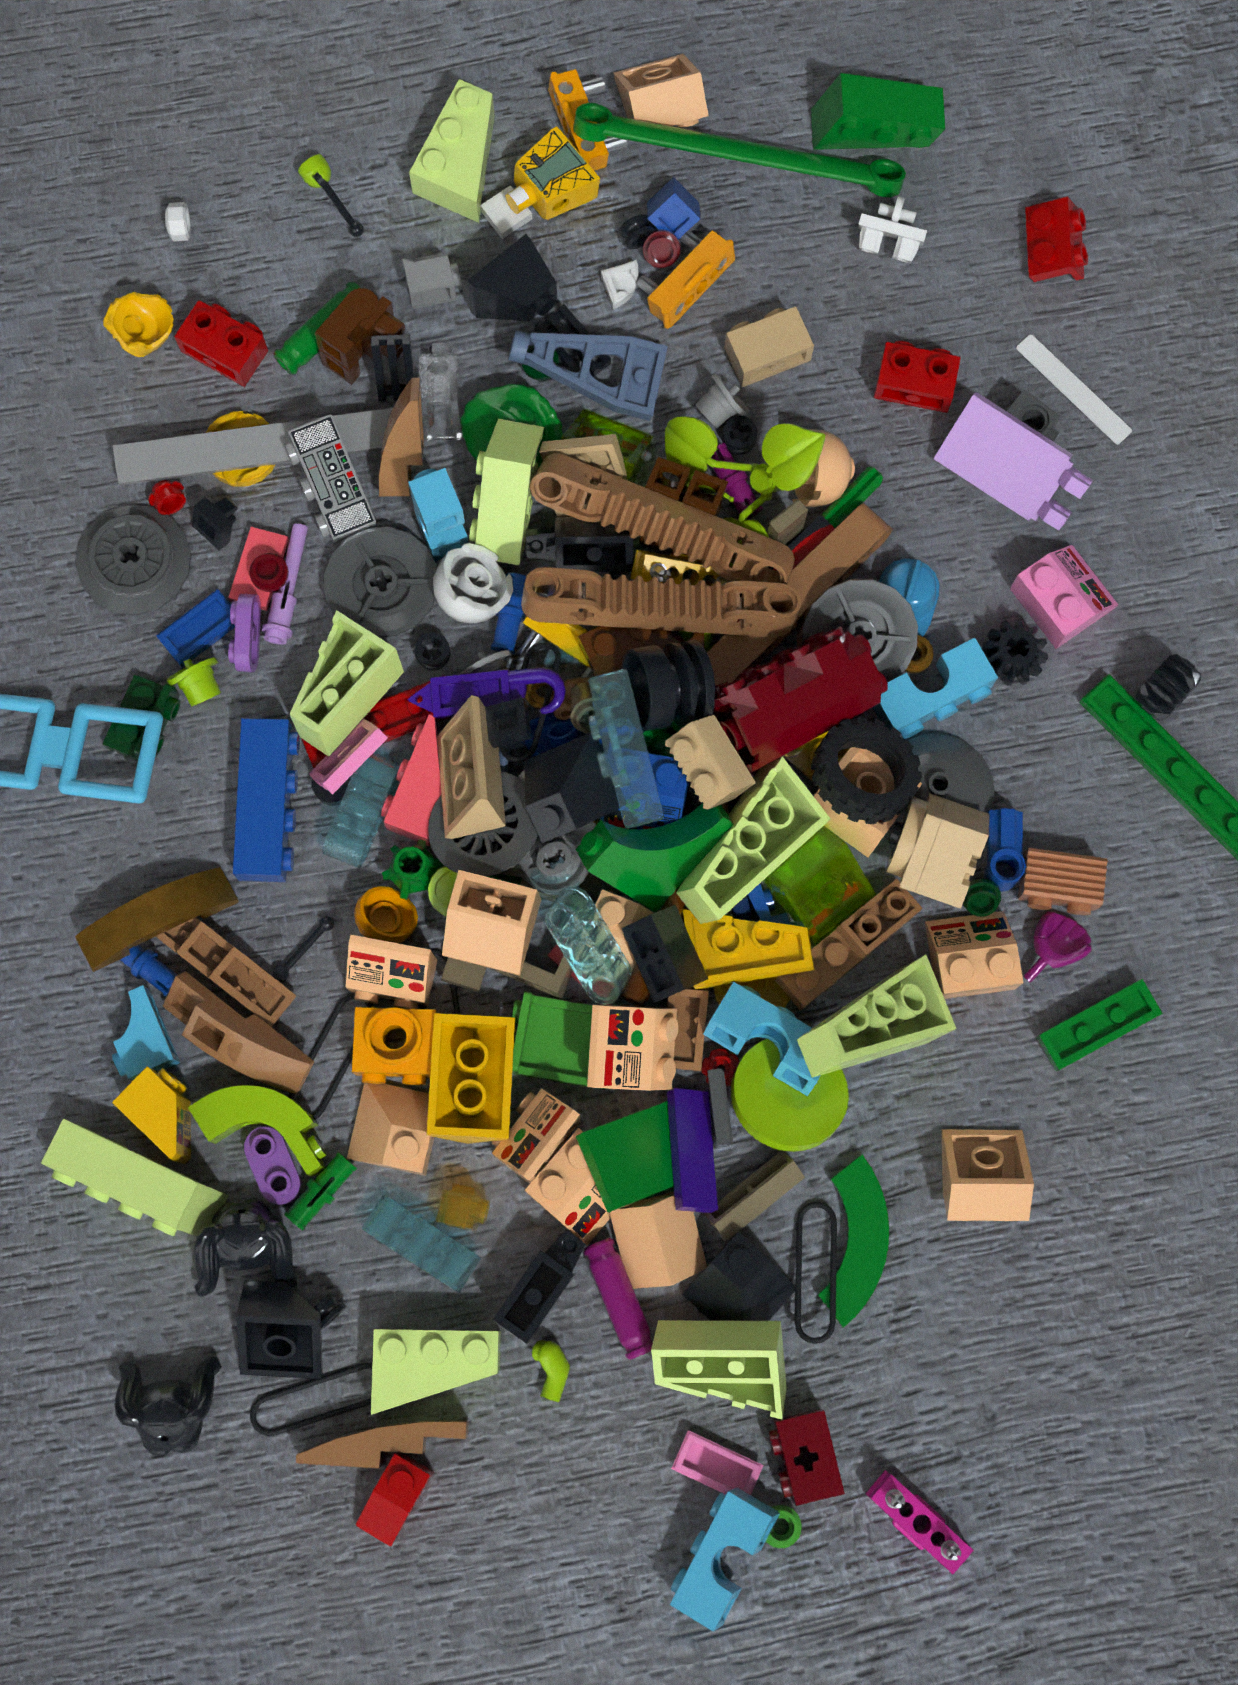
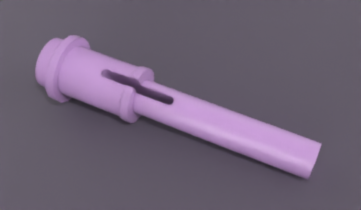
M293 524L285 558L289 569L288 580L285 585H289L285 607L281 609L285 590L284 585L278 592L272 594L267 624L262 626V632L265 633L264 639L273 644L284 645L287 643V639L293 635L290 626L294 607L297 603V598L293 594L308 527L303 524Z

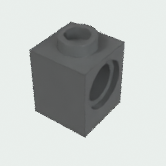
M1026 390L1020 393L1007 410L1008 413L1022 422H1034L1039 428L1038 432L1053 442L1059 434L1055 427L1061 416Z

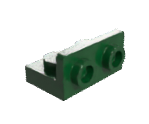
M134 674L120 707L156 711L163 716V724L156 752L157 756L164 743L165 736L162 733L168 720L172 722L176 718L180 709L181 701L178 699L180 695L172 685L166 683L163 686ZM112 722L102 745L109 750L138 761L145 726Z

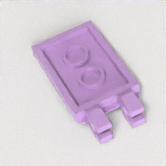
M977 392L973 394L933 458L1029 521L1032 518L1036 521L1040 517L1042 521L1057 530L1061 529L1072 513L1051 498L1059 485L1080 499L1093 482L1092 479L1072 467L1074 464L1070 461L1073 456L1072 453Z

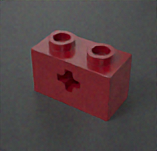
M816 1409L783 1417V1420H773L775 1430L768 1431L774 1456H782L785 1471L778 1473L784 1498L791 1497L793 1504L799 1506L844 1495L845 1492L825 1410ZM805 1446L807 1451L815 1453V1458L809 1460L810 1468L804 1469L800 1463H794V1457L800 1455L799 1447Z

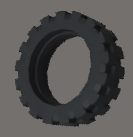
M857 717L852 722L850 719L843 720L837 727L834 725L828 731L814 753L816 755L811 762V769L815 770L812 780L814 786H819L820 792L818 794L824 802L828 800L832 804L831 809L839 815L842 812L848 815L847 819L854 822L865 820L866 824H876L878 820H882L884 823L892 820L896 814L902 813L918 791L919 787L917 785L922 778V772L918 771L921 763L918 755H914L912 752L914 748L908 739L904 741L897 729L885 727V723L880 720L867 721L865 717ZM855 747L867 749L878 755L890 768L894 777V790L888 793L875 794L865 792L854 786L842 773L838 764V752Z

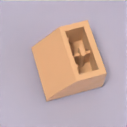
M458 870L447 909L442 956L520 976L542 900L538 890Z

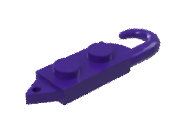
M538 667L430 678V683L408 698V701L432 712L435 718L454 717L471 695L479 697L486 707L525 698L527 684L547 683L553 688L554 697L548 705L541 707L540 713L548 714L561 706L566 690L564 681L558 673L548 668ZM422 696V702L418 703V697Z

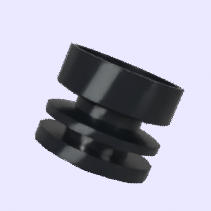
M689 640L680 642V644L677 642L665 645L663 650L657 645L626 650L621 664V690L628 718L633 727L639 732L668 728L672 722L678 726L687 725L692 721H698L713 715L715 706L713 668L709 656L700 642Z

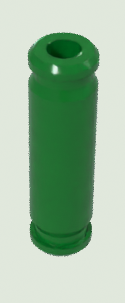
M348 282L346 288L338 291L284 342L282 348L274 351L273 356L287 373L295 375L300 366L306 365L319 353L315 332L351 291L361 288L357 283Z

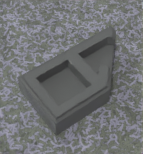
M722 1069L708 1070L710 1111L715 1148L727 1147L733 1142L725 1075Z

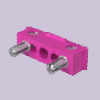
M886 1470L865 1493L893 1519L892 1525L919 1550L925 1549L952 1575L974 1551L945 1524V1519L917 1494L913 1495ZM908 1502L910 1506L908 1513L901 1515L899 1508H902V1504ZM918 1515H925L927 1518V1526L922 1531H915L913 1527V1521ZM938 1531L941 1534V1539L938 1543L933 1544L931 1536L934 1532Z

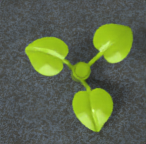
M681 416L675 417L667 423L665 428V453L667 460L691 468L690 475L694 474L695 470L706 473L707 464L714 468L750 471L751 486L761 493V496L740 513L739 520L732 517L724 518V520L769 538L765 528L755 520H747L748 516L765 501H770L772 493L798 489L809 479L820 458L826 435L795 424H778L769 429L762 443V456L766 463L745 464L718 461L711 458L718 446V439L711 427L700 419Z

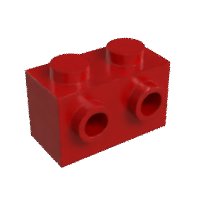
M198 300L174 336L180 351L245 388L268 353L263 332L250 322L244 321L241 324L232 319L231 314L218 304L212 303L209 306Z
M906 341L886 342L881 358L874 398L948 413L953 400L961 356L952 355L950 351L940 348L932 350L916 348L913 344Z

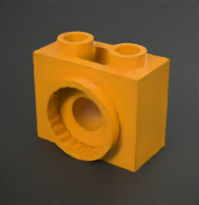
M355 1007L352 1073L356 1076H362V1083L385 1084L386 1077H402V1084L426 1085V1078H430L434 1013L438 1012L434 1009ZM394 1029H401L406 1032V1042L398 1049H391L386 1045V1037Z

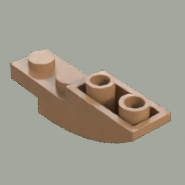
M895 879L811 949L815 970L782 975L776 978L775 982L800 1011L823 992L831 988L923 909L906 889L899 887L900 882L898 879Z
M186 971L175 977L163 1007L186 1025L182 1036L213 1058L257 1081L294 1094L301 1090L315 1061L256 1014L246 1019Z

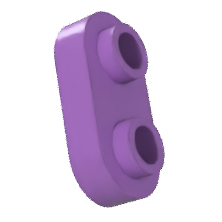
M240 594L238 600L233 601L230 608V620L232 624H235V639L229 643L228 658L230 663L235 664L237 671L255 672L259 659L261 603L257 594Z
M271 1127L254 1129L245 1140L244 1152L261 1194L270 1203L276 1205L290 1204L299 1196L302 1189V1180L284 1137ZM268 1139L271 1143L270 1151L267 1154H260L257 1149L258 1143L261 1140ZM283 1176L287 1181L286 1188L281 1192H276L273 1188V1181L277 1177Z

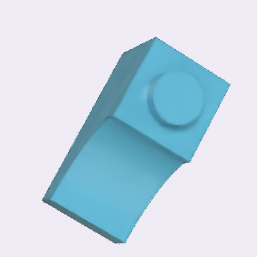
M144 985L128 991L131 1000L130 1022L123 1036L113 1041L117 1053L112 1054L114 1064L121 1076L127 1075L128 1079L132 1081L147 1066L159 1072L162 1068L168 1069L180 1063L151 990Z

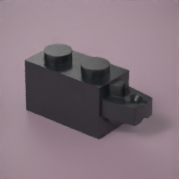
M555 517V526L526 530V555L528 558L556 561V568L593 572H632L633 538H630L629 531L627 530L620 533L616 532L615 526L612 524L603 527L600 521L586 522L574 517Z
M565 1230L545 1252L540 1250L493 1320L528 1344L575 1276L572 1272L586 1244L574 1234Z

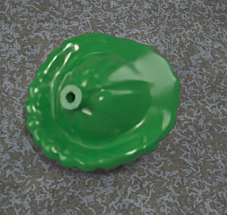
M510 383L479 391L473 399L465 404L464 413L460 419L462 436L465 439L467 450L476 461L480 451L486 452L498 419L544 427L543 437L536 453V463H539L538 468L543 461L539 452L542 442L564 440L562 422L557 418V413L551 407L549 401L541 396L535 388H529L520 384Z

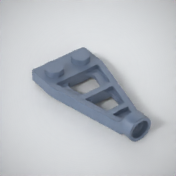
M515 330L508 360L528 365L614 412L650 421L654 413L668 346L633 336L555 333L528 334ZM528 345H534L533 353L527 352ZM559 347L580 350L583 353L580 371L575 373L557 366L553 362L554 350ZM615 355L622 359L624 365L618 386L609 387L592 377L589 368L591 360L595 356Z

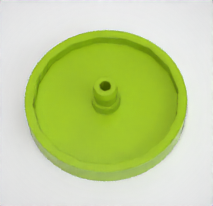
M769 1039L763 1040L754 1045L743 1056L732 1078L731 1101L739 1122L756 1140L777 1150L790 1152L804 1151L822 1144L836 1131L847 1111L849 1092L842 1069L821 1075L807 1097L773 1076L780 1063V1053L772 1041Z

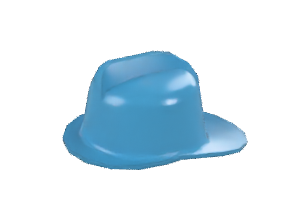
M904 558L894 561L884 569L879 582L894 587L910 603L918 624V635L923 637L931 624L939 597L940 584L936 573L921 560Z

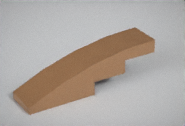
M682 910V913H681L680 916H681V918H682V920H683V923H684L683 910ZM692 986L667 997L666 1008L677 1009L678 1035L675 1039L674 1048L676 1069L701 1071L705 1036L703 1033L706 1026L709 988L695 990Z
M196 917L155 936L271 1027L296 997L293 992Z
M423 1420L384 1425L341 1436L296 1455V1463L381 1468L383 1466L384 1451L423 1454L426 1451V1437L466 1439L468 1437L469 1420Z

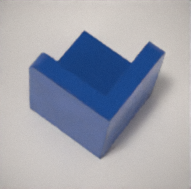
M673 177L647 202V219L658 230H668L680 239L701 219L700 205Z

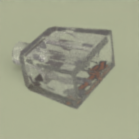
M442 342L434 343L429 347V354H422L419 357L424 440H462V427L460 424L462 417L461 377L458 355L452 353V347L449 344Z

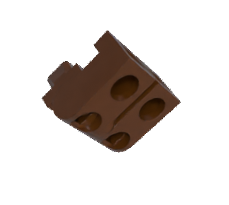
M367 288L355 289L344 298L315 332L321 362L325 367L352 385L361 374L358 362L361 357L366 354L373 359L371 336L403 335L405 324L394 317L392 302L382 296L378 301L373 291ZM381 345V353L388 358L387 345ZM395 345L397 359L403 353L402 345Z
M660 457L657 458L645 488L718 517L728 481L695 470L686 491L691 468ZM662 473H672L676 475L680 479V481H670L666 479ZM698 486H709L713 488L717 494H707L703 492ZM640 536L639 543L642 546L651 549L659 548L657 542H652L649 545L645 544L644 538Z

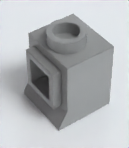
M442 254L417 258L416 262L402 259L413 309L457 300L455 286L461 285L457 262L450 264L448 255L442 256Z

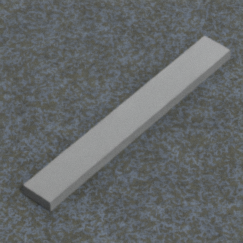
M393 408L332 416L348 455L382 450L384 432ZM319 418L112 445L118 484L122 486L290 463L291 460L284 445L290 442L288 431Z

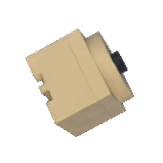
M930 793L927 801L913 797L909 802L902 822L895 821L890 833L888 843L892 844L893 848L886 872L901 877L900 888L961 909L971 881H969L971 875L974 876L977 859H980L989 837L990 814Z

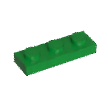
M1141 979L1038 1035L1037 1039L1057 1072L1163 1013L1144 980Z

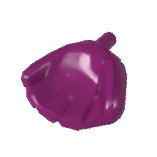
M1048 911L1043 914L1034 932L1035 953L1040 958L1023 977L1031 983L1048 964L1055 969L1075 963L1086 957L1092 951L1090 945L1091 938L1087 930L1081 924H1078L1077 921L1057 914L1054 911Z

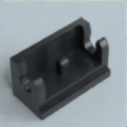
M676 905L650 914L621 928L654 1003L708 980V976Z

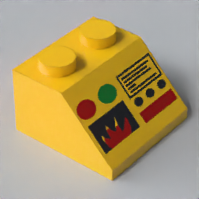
M147 1066L112 1103L171 1160L186 1164L191 1159V1112L188 1109L191 1101L182 1094L187 1087L164 1068L157 1072Z

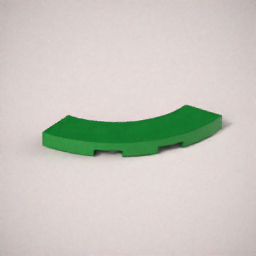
M863 1154L830 1179L841 1198L848 1226L846 1251L836 1272V1320L842 1328L858 1315L874 1293L885 1266L889 1246V1220L885 1197L872 1167ZM829 1282L817 1296L830 1311Z

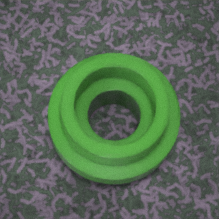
M774 1505L771 1508L780 1512L778 1518H783L788 1522V1529L783 1534H777L772 1528L766 1542L775 1548L790 1547L800 1537L802 1530L800 1517L792 1508L786 1505Z

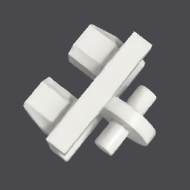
M898 196L895 206L880 203L878 214L891 217V221L861 214L858 229L861 230L859 250L878 254L882 237L897 239L892 259L911 264L919 245L923 246L927 230L898 223L899 220L914 223L917 213L902 209L905 198Z

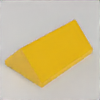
M434 1013L427 1136L466 1144L509 1140L515 1017Z

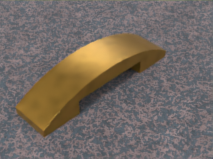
M221 867L209 869L160 886L125 903L86 927L75 938L92 971L95 972L130 955L129 949L199 915L202 919L208 918L239 903Z

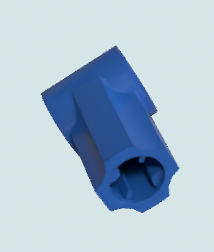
M1000 808L987 812L990 814L989 837L987 839V865L983 874L984 879L995 882L999 886L1000 891L1003 892L1012 889L1025 873L1026 864L1023 858V812L1010 808ZM1003 862L1008 864L1013 870V877L1006 878L1001 876L996 870V863Z

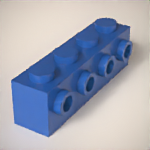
M241 718L233 875L238 881L286 882L287 871H293L294 849L293 847H288L289 832H295L296 811L295 809H290V796L297 793L298 773L297 770H292V756L299 755L300 736L298 732H294L289 719Z

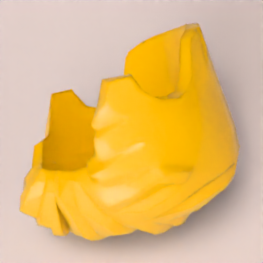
M132 292L115 298L107 310L103 326L120 343L122 349L136 357H144L162 347L172 331L174 318L171 314V306L160 295Z

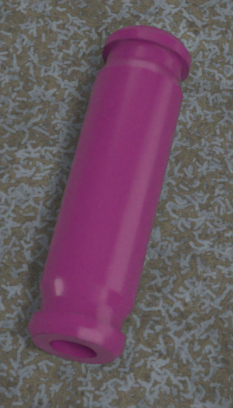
M607 1238L584 1248L583 1253L589 1259V1268L619 1342L626 1350L625 1356L628 1360H632L651 1352L653 1344L650 1337L651 1330L621 1257L614 1249L613 1244L615 1242L612 1238Z

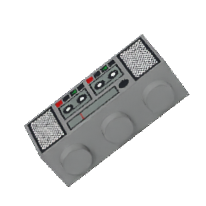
M329 414L289 430L290 442L284 445L292 464L300 463L306 476L299 481L307 500H316L321 513L314 517L322 536L330 535L333 543H336L366 528L375 527L376 520L332 415Z

